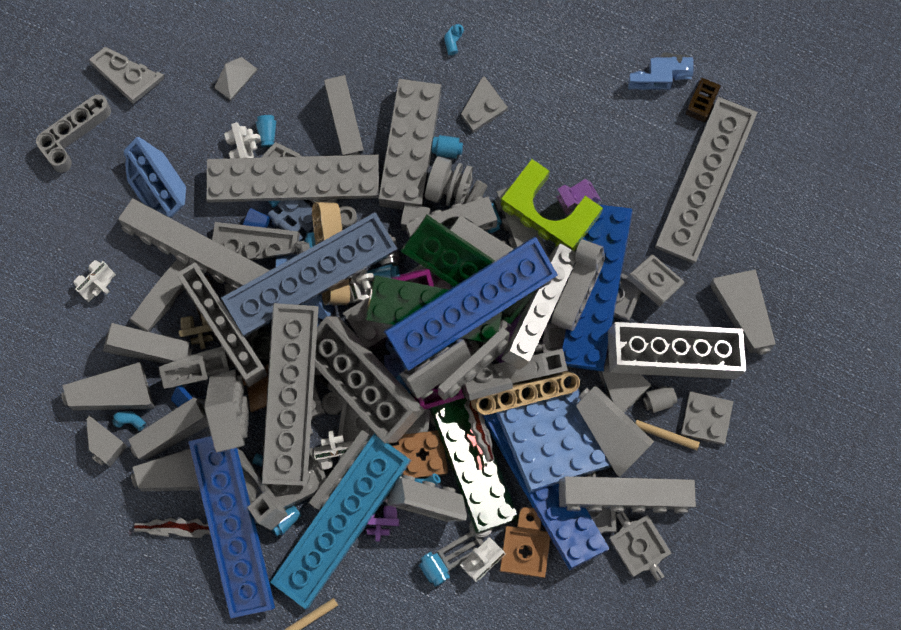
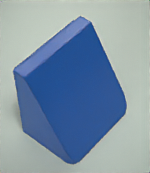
M250 208L243 225L267 228L270 219L268 216Z
M182 385L176 387L171 400L177 407H180L193 397Z

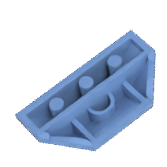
M136 137L124 150L127 181L142 204L172 218L185 205L186 186L164 153L142 138Z

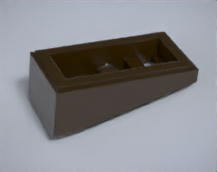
M701 78L685 115L705 123L721 85ZM703 84L715 89L714 92L703 88ZM700 91H701V92H703V93H706V94H708V95H711L712 97L709 98V97H706V96L701 95V94H699V93H700ZM697 98L709 102L708 105L698 101ZM694 104L703 107L706 110L704 111L699 108L694 107Z

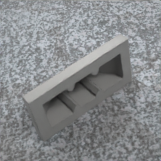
M242 57L224 65L214 88L231 101L258 70Z

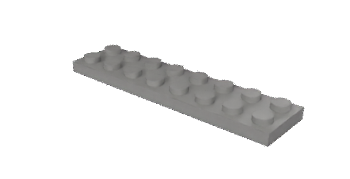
M721 97L717 98L655 246L656 249L693 264L696 263L758 112Z
M378 155L207 159V202L379 198Z
M273 303L262 484L307 486L319 306Z

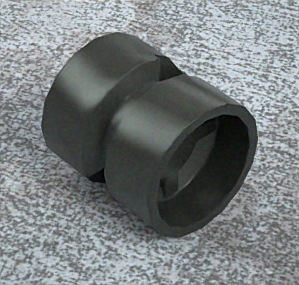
M266 331L257 334L251 343L252 350L264 366L269 365L271 332Z

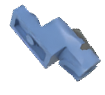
M664 52L660 57L650 60L649 74L643 71L630 73L628 89L670 90L673 79L675 81L692 79L693 57Z

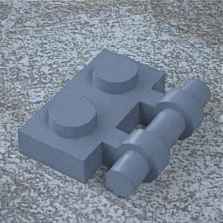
M304 200L281 201L277 205L282 211L280 214L273 210L267 214L272 220V224L275 227H280L282 230L298 231L299 233L304 230L307 234L314 230L312 207ZM289 217L296 225L291 227L285 220ZM300 235L299 241H303L304 237Z

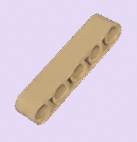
M315 202L312 207V220L315 243L317 245L342 231L340 208L337 203ZM349 279L322 293L323 303L325 305H348L350 301Z
M568 371L514 383L513 389L474 399L471 401V405L475 411L489 415L573 393L579 388L580 379L576 374ZM570 376L571 384L565 387L564 379ZM546 382H550V390L544 393L543 385ZM529 387L530 393L528 397L523 398L522 390ZM508 393V401L502 404L500 401L501 395ZM483 398H487L488 404L486 408L480 409V401Z

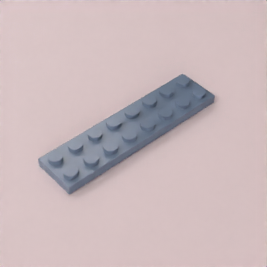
M373 213L221 297L245 337L272 322L273 303L302 305L397 252L398 249L377 214Z

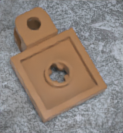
M438 430L404 434L397 441L398 445L393 446L412 460L402 475L426 478L434 473L438 476L448 474L444 446ZM420 449L428 453L425 461H422L421 457L416 456Z
M523 507L519 514L517 527L506 526L503 546L505 555L501 560L500 572L545 578L550 536L548 532L540 531L541 520L534 508ZM532 516L534 520L531 522L527 521L526 517ZM524 546H528V550L532 551V555H528L527 558H522V554H519V550H523Z

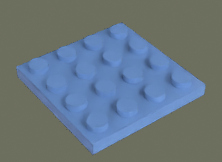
M579 388L573 393L496 412L529 493L559 484L560 479L565 476L581 477L610 468L611 466L576 406L581 401L578 398L581 394Z

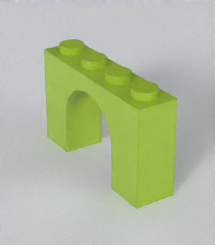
M531 159L501 198L502 209L511 216L514 214L520 218V222L524 226L537 230L538 235L543 239L553 241L556 247L561 243L574 251L602 214L603 207L587 196H584L567 218L558 221L543 218L535 210L533 199L549 178L550 171Z

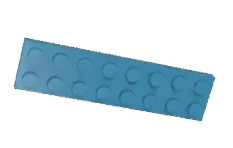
M373 434L270 583L304 609H308L412 460L389 443H384L378 435Z

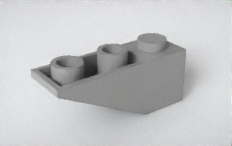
M563 349L533 355L530 362L521 370L507 362L494 364L495 367L498 366L502 370L505 378H509L512 383L568 371Z

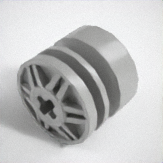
M437 156L428 179L425 199L439 203L443 195H446V206H451L454 198H456L455 204L462 203L463 205L472 186L473 167L467 165L462 174L463 163H459L455 171L451 170L452 160Z

